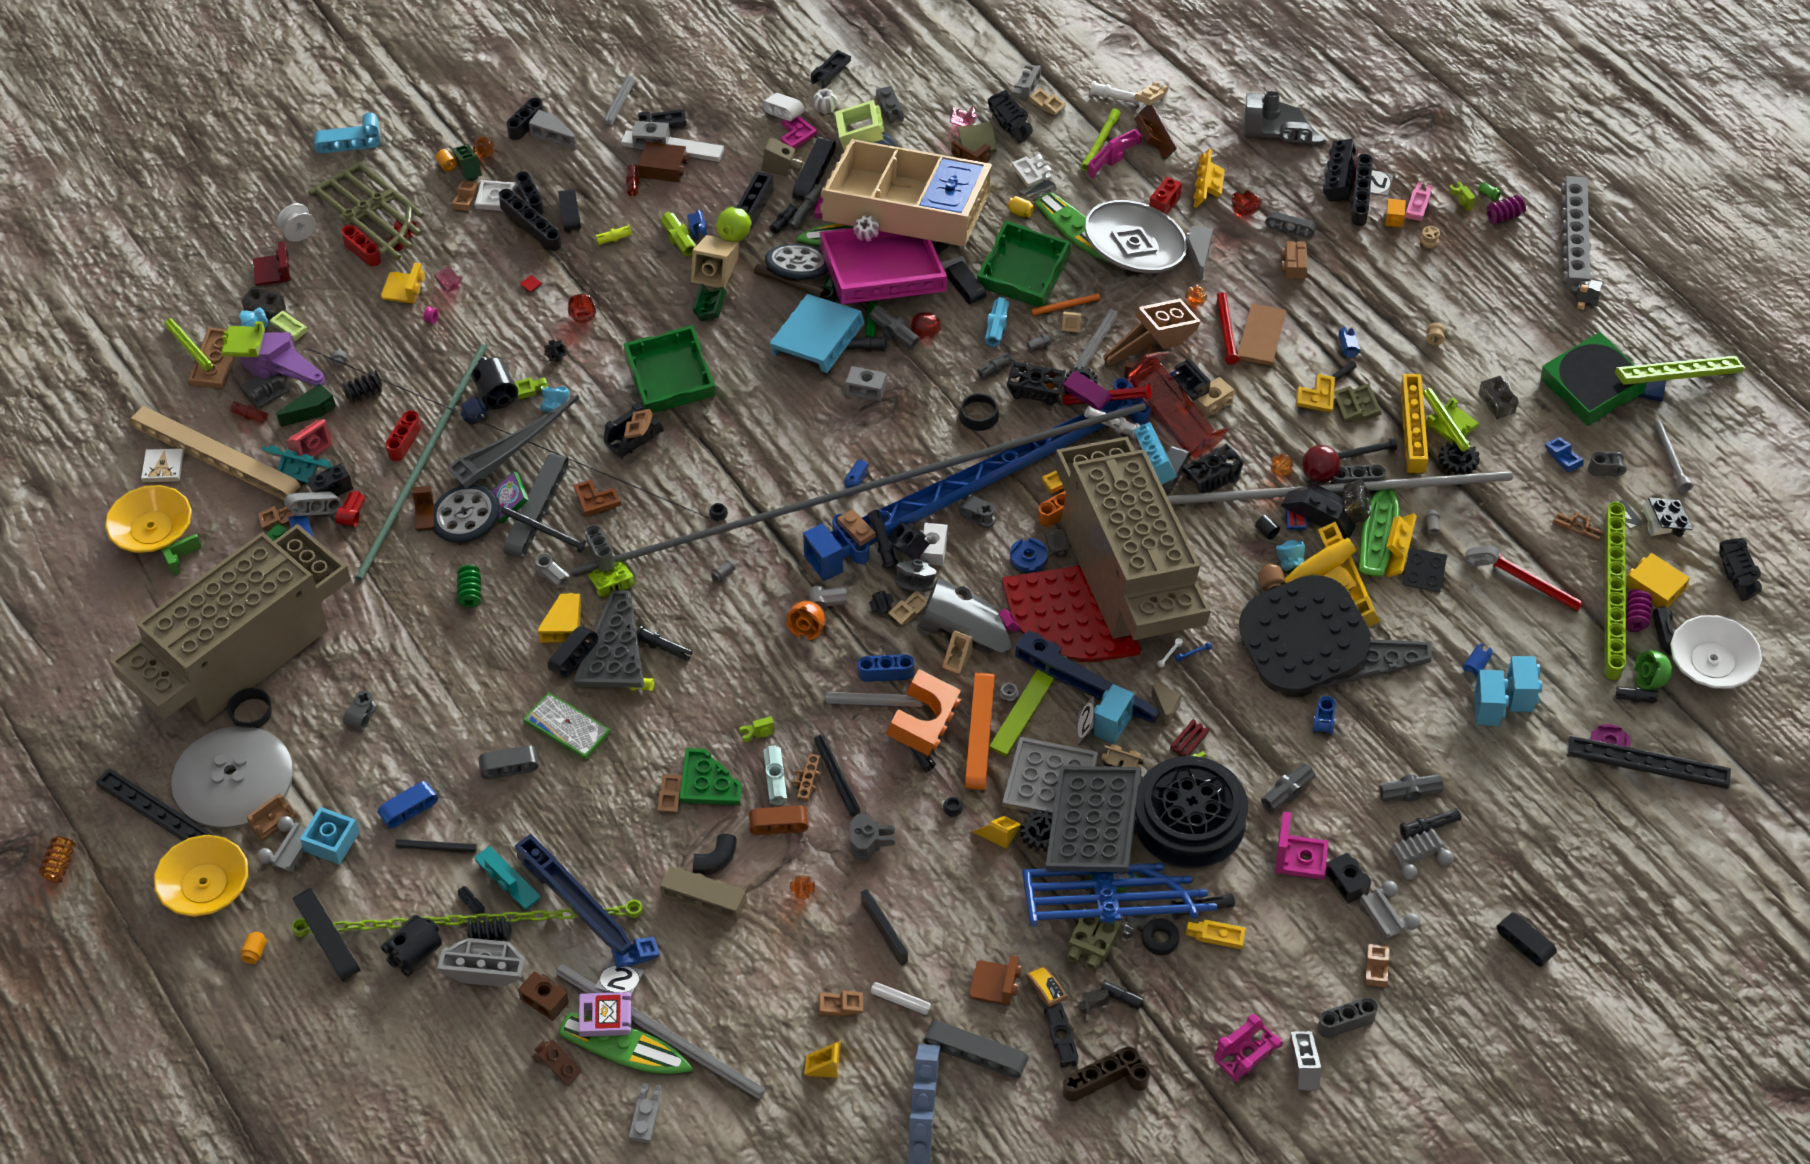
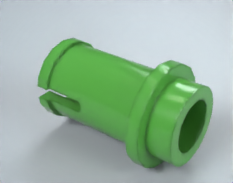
M1482 182L1478 187V191L1489 196L1490 200H1498L1501 196L1499 188H1494L1486 182Z

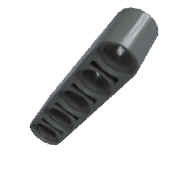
M936 1020L931 1022L923 1039L925 1044L940 1045L941 1052L1012 1078L1021 1077L1029 1059L1026 1053Z

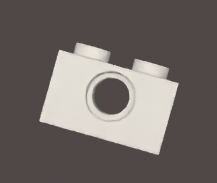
M925 523L924 530L920 531L926 535L925 540L930 545L922 553L920 560L928 561V565L943 566L948 536L947 525Z

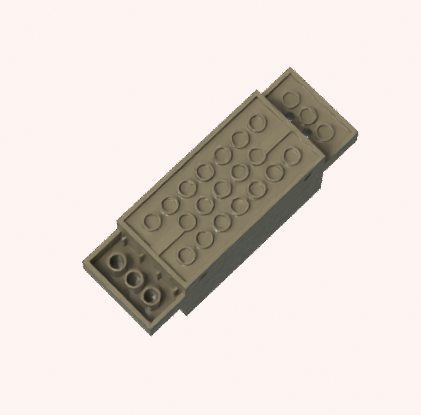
M1127 436L1056 450L1054 467L1066 491L1061 525L1112 638L1131 635L1133 640L1207 625L1211 610L1196 581L1200 564L1145 449L1134 451Z
M298 524L274 541L264 532H261L136 623L142 638L109 661L113 672L117 678L163 720L186 705L202 721L207 723L228 707L229 700L234 694L243 689L256 686L328 631L321 602L351 580L348 568Z

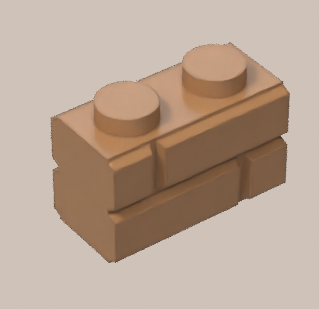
M1286 241L1284 248H1281V259H1284L1281 263V272H1285L1286 279L1296 278L1305 280L1308 270L1306 243L1302 241H1297L1296 243L1294 241Z

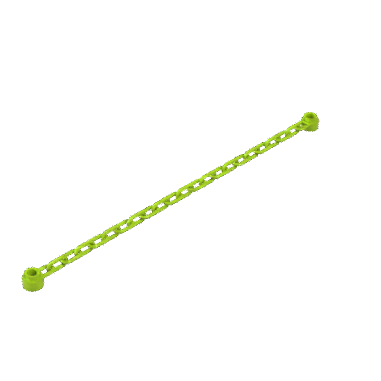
M630 900L626 903V906L604 908L606 911H613L608 912L609 915L629 916L634 919L638 918L643 911L642 904L638 900ZM561 909L559 911L537 910L527 913H483L473 916L449 915L446 917L434 918L430 916L422 918H429L436 925L453 926L467 923L468 920L464 919L471 918L472 923H475L477 917L485 916L488 917L489 923L492 922L493 916L500 917L496 918L497 921H500L501 917L504 916L506 922L509 921L506 915H514L515 919H511V922L519 920L542 921L552 918L573 919L578 916L571 909ZM619 909H626V913H620ZM563 912H571L572 916H563ZM543 913V917L535 918L534 914ZM298 918L292 923V930L296 936L304 937L312 933L304 918ZM394 918L383 921L363 920L360 922L340 921L333 922L335 928L336 925L344 924L343 929H337L338 932L355 929H399L408 919ZM449 918H458V922L449 923ZM401 921V925L393 926V922ZM364 923H372L373 927H365Z

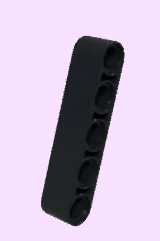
M823 137L817 138L794 185L793 199L804 201L805 196L810 194L816 184L819 185L834 154L835 140Z
M1360 154L1356 163L1351 217L1352 223L1356 226L1365 225L1368 218L1373 158L1369 154Z
M502 189L499 192V204L503 212L548 250L556 251L561 247L560 231L511 189Z
M310 887L293 897L295 905L341 981L343 982L360 972L361 970L312 888Z

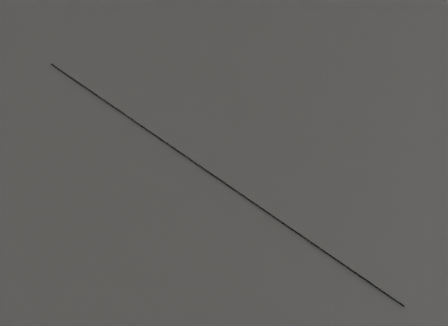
M335 360V361H337V362H339V363H341V364H344V365L349 366V367H351V368H353V369H356V368H354V367H352V366H350V365H347V364L342 363V362H340V361H338V360ZM387 382V383H389V384H391V385H393V386H396V387H398V388H401V389H403V390H406V389H404V388H402V387H399V386L394 385V384H392V383H390V382ZM406 390V391H408V392H410V393H412V394H415V395L420 396V397H422V398H424V399H427V398H425V397H423V396H421V395H418V394L413 393V392H411V391H409V390ZM446 407V408H448V409H450V410H453V411H455V412H457V413H460V414H462V415H465V414H463V413H461V412H458V411H456V410H454V409H451V408H449V407ZM484 423V424H486V425H488V426H490V427H493V428H495V429H498V430H500V431H503V430H501V429H499V428H496V427L491 426V425H489V424H487V423ZM529 442V443H531V444H533V445H535V446H538V447H540V448H543V449H545V450H548V449H546V448H544V447H541V446L536 445V444H534V443H532V442ZM574 461V462H576V463H578V464H580V465H583V466H585V467H588V468H590V469H593V468H591V467H589V466H586V465L581 464V463H579V462H577V461ZM633 486V487H635V488H637V489H640V490H642V491H645V492H647V493H650V492H648V491H646V490H643V489H641V488H638V487H636V486ZM659 497V498H661V499H663V500H666V501H668V502H670V503H673V504H675V505H678V506H680V507H683V506H681V505H679V504H676V503H674V502H672V501H669V500H667V499H664V498H662V497ZM683 507V508H685V509H687V510H689V511H692V512H694V513H696V514H699V515H701V516H704V517H706V518H709V517H707V516H705V515H702V514L697 513V512H695V511H693V510H690V509H688V508H686V507Z

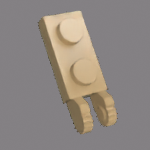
M1155 81L1151 86L1137 92L1134 100L1151 105L1162 99L1167 94L1169 87L1164 85L1159 90L1160 84Z

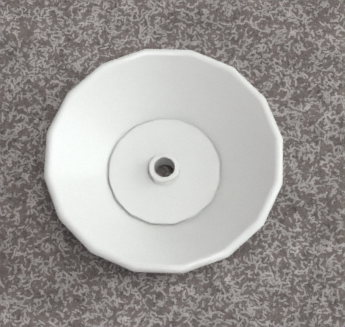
M1701 615L1686 620L1675 630L1670 643L1672 658L1680 671L1694 682L1713 689H1732L1748 683L1758 673L1762 662L1760 645L1752 633L1738 622L1721 616Z

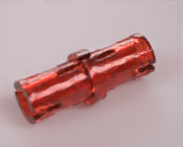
M632 164L627 167V194L632 196L633 191V196H636L639 184L638 166L634 164V169H632Z
M234 401L231 405V412L242 415L245 419H253L262 424L265 423L264 420L267 421L268 419L267 412L257 410L252 405L247 406L237 401Z

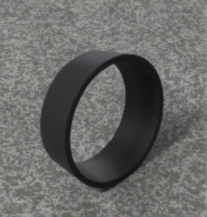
M976 393L969 395L962 401L959 419L968 429L974 431L988 430L995 426L999 420L997 403L987 394ZM973 402H985L995 408V412L987 419L975 420L968 417L964 413L963 408Z
M243 689L234 694L229 700L228 714L237 726L260 728L271 717V699L261 689ZM259 699L269 706L267 712L255 721L242 722L234 718L236 708L246 700Z

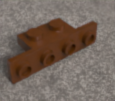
M1146 105L1134 118L1137 123L1136 127L1143 134V140L1149 145L1156 146L1162 157L1167 159L1177 149V146L1154 105Z

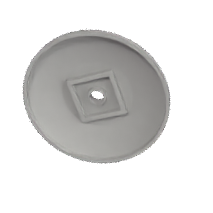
M1128 200L1104 202L1094 207L1087 215L1085 221V235L1094 250L1111 263L1131 271L1160 273L1171 270L1182 262L1187 251L1186 237L1179 225L1162 211L1143 203Z
M226 727L202 736L183 752L173 770L171 781L172 793L181 812L193 822L213 829L241 828L249 825L247 820L249 814L280 793L283 798L286 797L292 784L293 765L284 744L271 733L255 727ZM230 769L235 770L231 775L225 774Z

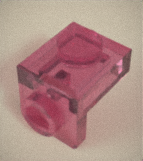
M973 106L968 112L952 107L950 110V123L956 126L971 125L977 119L975 107Z
M449 265L434 275V278L446 293L451 290L456 291L461 287L463 277L461 275L457 276Z

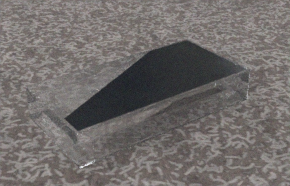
M1046 180L1022 189L1018 193L1019 197L1030 201L1056 191L1057 186L1052 181Z

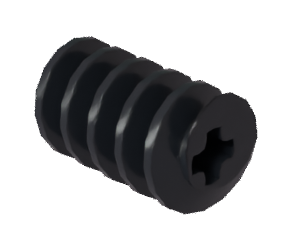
M374 370L373 376L380 378L377 371ZM367 374V377L361 375V381L358 378H354V383L349 380L347 381V386L344 383H341L347 400L355 403V397L361 401L362 394L368 398L369 391L375 395V389H378L381 393V380Z
M493 916L492 923H489L488 917H485L483 923H481L479 917L476 918L475 923H472L471 918H468V938L484 940L486 938L488 940L496 938L497 941H502L504 937L506 942H510L512 937L511 917L506 922L505 917L502 916L500 922H498L496 916Z

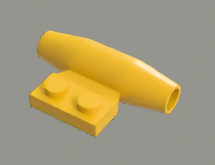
M1347 538L1324 548L1302 562L1286 576L1285 584L1300 577L1321 575L1338 581L1348 592L1357 587V584L1347 569L1340 565L1357 551L1355 546Z

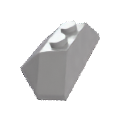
M467 938L441 951L437 970L460 983L504 987L521 979L525 958L510 942Z

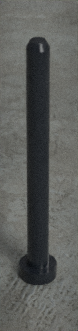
M1393 437L1389 438L1388 442L1337 452L1339 459L1386 449L1394 451L1397 450V442Z
M502 507L500 510L506 516L576 547L580 553H582L587 541L583 539L581 541L576 540L512 509Z

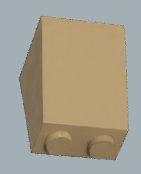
M706 235L693 249L691 283L704 284L716 288L724 287L725 289L738 260L739 241L731 242L719 237Z

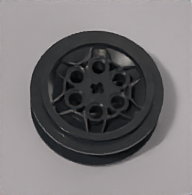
M1198 756L1175 757L1154 766L1140 781L1136 799V819L1138 823L1136 833L1143 846L1159 860L1182 868L1208 867L1229 857L1238 848L1244 837L1248 815L1247 794L1238 777L1222 764Z

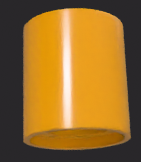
M447 149L437 152L435 159L444 171L449 172L456 167L457 161Z

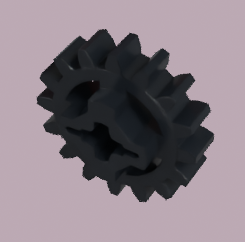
M1454 440L1453 444L1446 442V446L1442 445L1441 451H1439V464H1442V469H1448V474L1454 472V475H1458V473L1465 475V472L1472 474V470H1476L1477 465H1479V452H1475V446L1463 452Z
M1037 810L1036 815L1030 812L1029 818L1024 817L1023 823L1020 824V837H1023V844L1028 843L1029 849L1034 846L1036 847V852L1040 848L1047 852L1053 814L1051 816L1048 815V810L1041 814V811Z

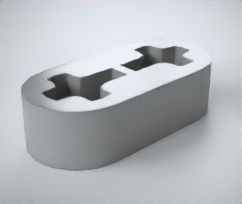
M1491 545L1469 548L1464 560L1470 566L1494 564L1498 561L1500 551Z

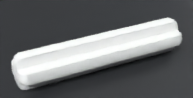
M874 982L871 987L873 995L925 1015L930 1011L931 1004L929 1002L878 982Z

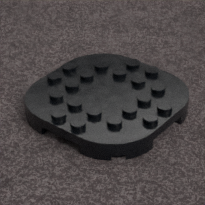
M1309 575L1300 577L1259 594L1247 603L1240 615L1239 631L1241 642L1246 647L1258 670L1260 679L1272 691L1287 693V696L1308 695L1312 693L1313 688L1345 675L1348 678L1353 676L1364 667L1371 651L1369 628L1351 595L1341 583L1326 576Z

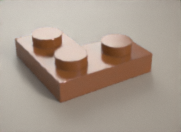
M592 480L574 484V490L585 517L621 506L615 488L597 493Z

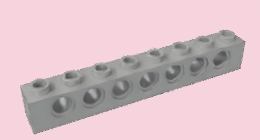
M1566 176L1565 183L1561 184V193L1564 194L1561 198V206H1564L1561 212V218H1564L1562 221V231H1565L1562 235V243L1565 244L1562 256H1565L1563 259V269H1566L1563 274V282H1566V290H1571V286L1579 287L1580 281L1591 280L1587 177Z

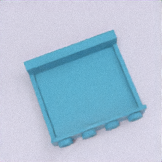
M807 294L800 301L795 311L791 313L785 324L781 326L779 332L771 339L770 346L773 355L776 356L779 351L816 362L819 363L822 372L828 373L864 325L862 312Z

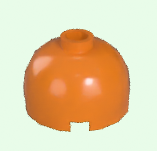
M811 601L796 603L786 615L788 629L798 638H800V635L808 637L807 640L816 639L825 626L824 611L819 605Z

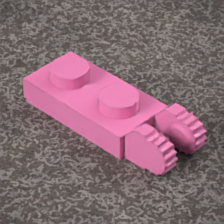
M1418 182L1413 190L1405 218L1422 222L1430 199L1432 185H1428L1425 192L1421 191L1422 183Z

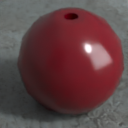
M1315 445L1304 454L1302 469L1306 477L1312 482L1327 483L1333 479V476L1339 473L1341 462L1337 452L1330 446Z

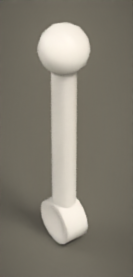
M1175 639L1174 646L1162 660L1157 662L1159 668H1163L1166 660L1175 649L1182 646V639Z

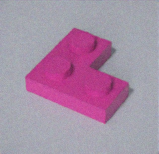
M799 116L792 121L785 119L782 121V126L789 133L782 136L780 141L794 149L817 136V130Z

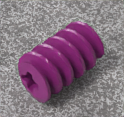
M1514 195L1513 197L1490 203L1486 209L1487 216L1492 225H1496L1497 222L1502 223L1503 220L1508 221L1509 218L1514 219L1515 216L1520 217L1521 213L1526 212L1524 199L1520 195Z
M1639 589L1629 590L1626 604V629L1630 632H1639L1649 627L1652 607L1651 594Z

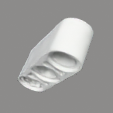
M779 93L773 94L762 102L763 108L768 114L788 121H792L805 112L804 106L799 100Z

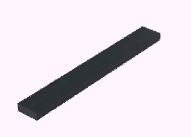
M1571 735L1568 739L1566 756L1725 789H1728L1730 785L1731 768Z
M110 768L95 781L98 787L182 841L191 837L213 835Z

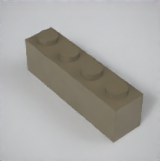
M669 866L660 884L661 896L735 921H738L747 902L746 890H743L741 887L725 884L718 879L707 878L700 873L688 872L682 867Z

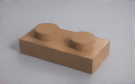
M853 509L837 518V523L860 546L876 537V532Z

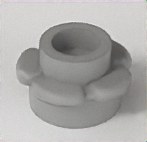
M335 350L330 358L342 363H347L348 358L344 351ZM330 359V361H332V363L335 366L343 365L335 360Z
M1005 683L1000 689V697L1003 700L1013 701L1019 695V691L1013 683Z

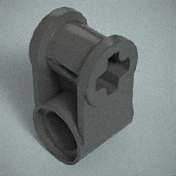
M1618 451L1595 452L1588 465V471L1593 476H1621L1626 473L1627 468L1623 464V454Z
M970 495L959 508V513L963 518L984 528L992 527L995 524V517L993 516L995 507L974 495Z
M360 691L356 694L353 702L344 714V725L359 730H364L367 727L370 718L376 710L373 696L369 691Z

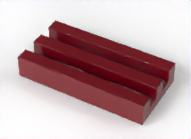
M1192 719L1170 745V749L1181 756H1190L1207 736L1209 728H1204L1203 724H1197L1196 720ZM1200 731V735L1184 752L1183 749L1191 742L1195 735Z

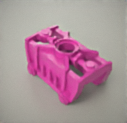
M1251 1014L1247 1018V1022L1227 1038L1222 1037L1219 1039L1214 1061L1235 1082H1238L1239 1078L1244 1074L1247 1075L1253 1067L1268 1055L1271 1056L1273 1051L1281 1048L1283 1041L1264 1026L1263 1021L1257 1015ZM1262 1030L1264 1033L1261 1040H1255L1252 1043V1036ZM1251 1049L1254 1053L1246 1057L1242 1051ZM1227 1056H1235L1233 1062L1228 1061L1225 1064L1222 1062Z

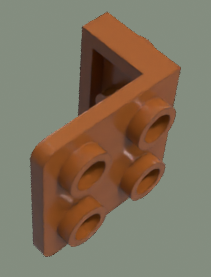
M1010 955L1008 965L982 960L977 961L969 993L970 998L1010 1006L1012 996L1017 994L1018 984L1015 983L1016 978L1021 976L1022 965H1019V957Z

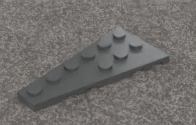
M1370 639L1371 651L1366 664L1359 672L1349 678L1347 675L1314 689L1429 663L1432 659L1431 642Z

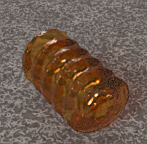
M63 836L51 838L50 845L39 867V874L50 882L61 883L63 881L62 876L66 874L65 869L69 866L67 862L71 861L70 855H73V848L76 844L71 839Z

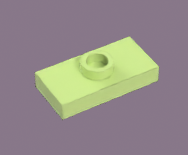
M283 310L269 320L270 324L280 332H290L294 342L308 332L306 326Z

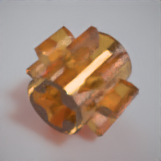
M481 136L476 141H473V151L478 153L479 157L485 158L494 152V143L489 141L488 137Z
M1197 285L1194 288L1190 287L1185 294V299L1188 300L1186 304L1193 308L1201 307L1207 299V295L1204 294L1205 289Z
M1275 455L1271 459L1272 463L1270 466L1274 475L1278 477L1288 476L1293 471L1291 469L1294 466L1293 461L1288 455Z
M798 875L795 876V881L790 882V892H795V898H810V893L815 892V882H810V876Z

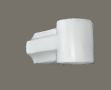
M1649 500L1644 503L1642 509L1648 521L1649 534L1655 536L1671 533L1672 529L1661 528Z

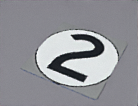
M1372 170L1370 192L1387 196L1393 174Z
M1094 696L1078 713L1077 744L1093 728Z
M608 962L595 988L613 993L629 992L632 995L644 970L629 966L616 968L614 962Z

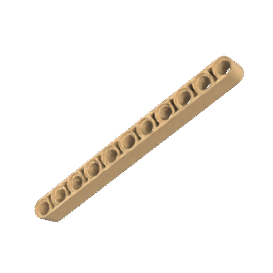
M142 406L129 420L135 429L176 449H183L185 453L282 500H285L289 494L296 493L300 489V484L293 477L147 407Z

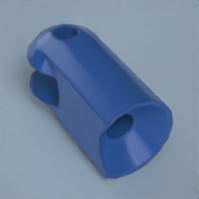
M697 210L694 214H687L692 237L698 240V235L703 234L705 237L707 235V228L703 212Z
M1346 327L1341 328L1338 337L1343 355L1347 358L1357 356L1360 348L1353 328H1350L1347 332Z
M857 460L844 479L846 489L862 483L869 472L866 461Z
M1480 643L1475 647L1462 666L1464 671L1472 672L1475 677H1478L1479 670L1484 669L1493 654L1491 647L1487 651L1482 649L1484 643Z

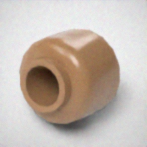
M1266 564L1258 573L1260 585L1264 591H1269L1285 584L1283 571L1278 565Z

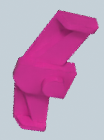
M1133 129L1109 141L1088 163V175L1091 178H1095L1096 173L1106 163L1113 166L1120 162L1124 157L1125 149L1136 144L1140 145L1141 134L1137 129Z

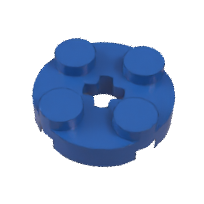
M1038 539L1018 540L1010 549V563L1019 571L1026 572L1027 574L1041 570L1047 563V548ZM1030 553L1032 554V557H1026L1025 555H1029Z

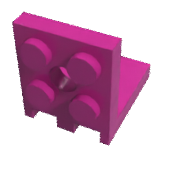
M1283 812L1274 873L1324 880L1329 841L1289 835L1291 813ZM1307 854L1311 859L1303 860L1300 856Z

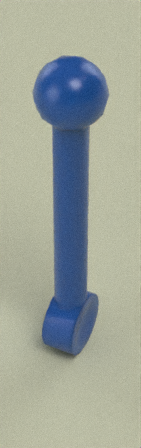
M1207 642L1200 648L1185 654L1176 655L1175 659L1180 662L1187 656L1205 649L1210 650L1212 644Z

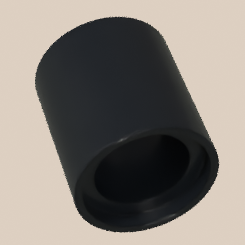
M1267 515L1261 516L1255 523V528L1268 540L1273 539L1280 531V527Z

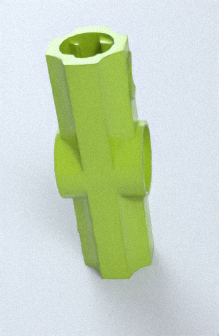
M664 213L660 218V222L667 231L670 242L673 245L676 244L683 256H693V249L696 245L690 238L685 224L681 225L674 213Z

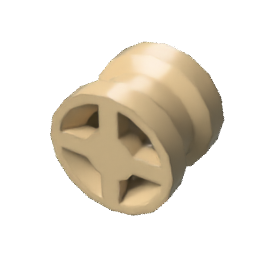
M1434 226L1425 227L1422 231L1421 244L1426 248L1436 247L1439 241L1440 230Z
M1431 323L1427 326L1426 340L1429 344L1440 345L1444 342V325Z

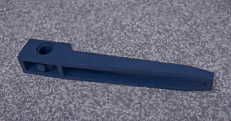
M1027 630L1016 645V658L1102 701L1104 692L1106 690L1109 691L1113 683L1062 656V648L1056 643L1044 639L1038 633ZM1134 695L1133 716L1155 723L1158 719L1159 711Z
M529 834L515 845L518 860L542 884L546 883L607 946L622 956L633 949L632 943L623 928L532 834Z

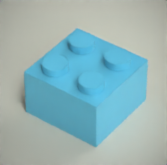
M1535 656L1511 657L1506 676L1508 680L1509 711L1533 712L1535 704L1539 703L1542 681L1538 679V676H1540V665L1536 664Z
M1479 670L1474 690L1476 725L1500 726L1502 718H1505L1506 707L1509 705V696L1505 695V691L1508 688V680L1504 679V671Z
M1114 684L1109 691L1106 690L1104 692L1101 704H1097L1093 711L1095 716L1093 724L1094 736L1114 745L1116 744L1133 715V692Z
M319 807L300 837L304 852L340 865L360 832L355 819Z

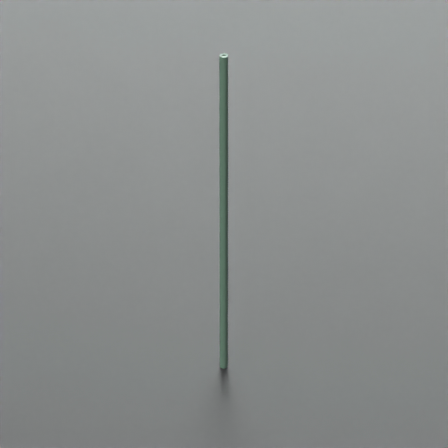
M485 344L479 346L447 407L451 409L456 407L471 379L473 369L487 349ZM446 408L359 569L355 577L357 580L362 581L453 410Z

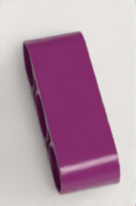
M1074 371L1062 384L1064 389L1071 395L1099 411L1112 398L1106 389L1077 371Z

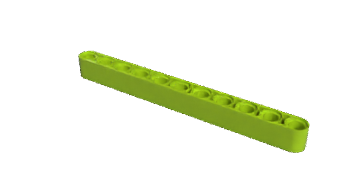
M1612 502L1608 505L1605 516L1604 673L1607 678L1618 680L1621 678L1626 664L1625 507L1620 502Z

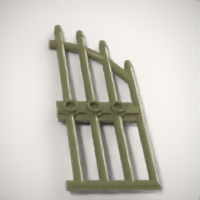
M360 161L308 190L310 196L319 195L341 214L338 218L345 226L355 225L381 248L378 251L381 256L388 253L394 259L399 260L401 256L393 249L394 246L400 242L408 249L413 247L411 242L404 237L408 229L417 236L421 235V231L411 222L412 214L422 218L424 216L423 212ZM361 170L384 190L374 193L353 176L352 173ZM343 178L348 179L365 193L369 199L358 200L337 181ZM331 185L353 203L355 207L345 209L323 189ZM396 199L406 207L405 217L388 203ZM377 209L387 211L403 225L400 231L397 232L373 211ZM363 217L371 218L394 238L386 243L359 219Z

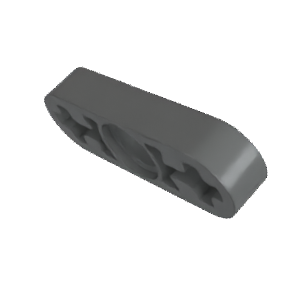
M1278 212L1268 213L1265 224L1271 229L1305 238L1313 237L1316 230V225L1312 221ZM1287 223H1292L1295 227H1291Z

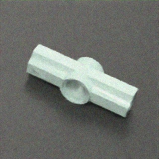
M775 745L768 746L763 752L769 802L777 806L787 802L781 748Z

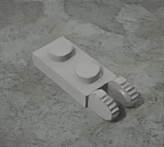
M642 1084L640 1098L637 1100L630 1129L629 1141L651 1144L660 1107L661 1085L655 1086L653 1100L646 1099L649 1091L648 1084Z

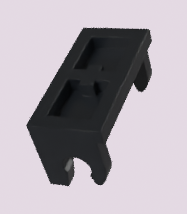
M1190 358L1174 367L1177 372L1173 373L1171 378L1192 401L1209 393L1211 380Z

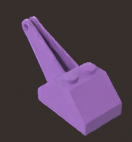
M290 332L264 333L259 356L240 357L242 366L255 377L269 378L270 376H280L282 374L314 386L319 383L321 385L325 383L323 373L295 351Z

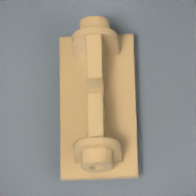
M1111 744L1110 747L1104 746L1108 752L1103 753L1101 758L1105 764L1115 767L1119 766L1120 760L1124 761L1122 767L1141 768L1142 765L1139 762H1145L1140 753L1132 750L1129 753L1122 751L1120 746Z

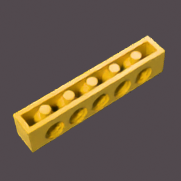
M1403 374L1400 393L1407 473H1426L1428 449L1421 374Z

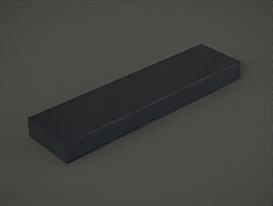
M867 889L861 891L862 905L901 966L908 963L907 949L870 891Z

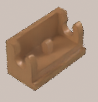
M279 793L249 814L247 820L251 830L263 841L279 830L277 822L281 817L289 816L294 819L295 815L290 804H286L283 796Z

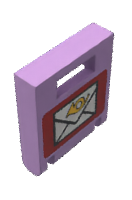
M631 993L580 994V1037L630 1035ZM584 1008L585 1010H592V1022H584Z

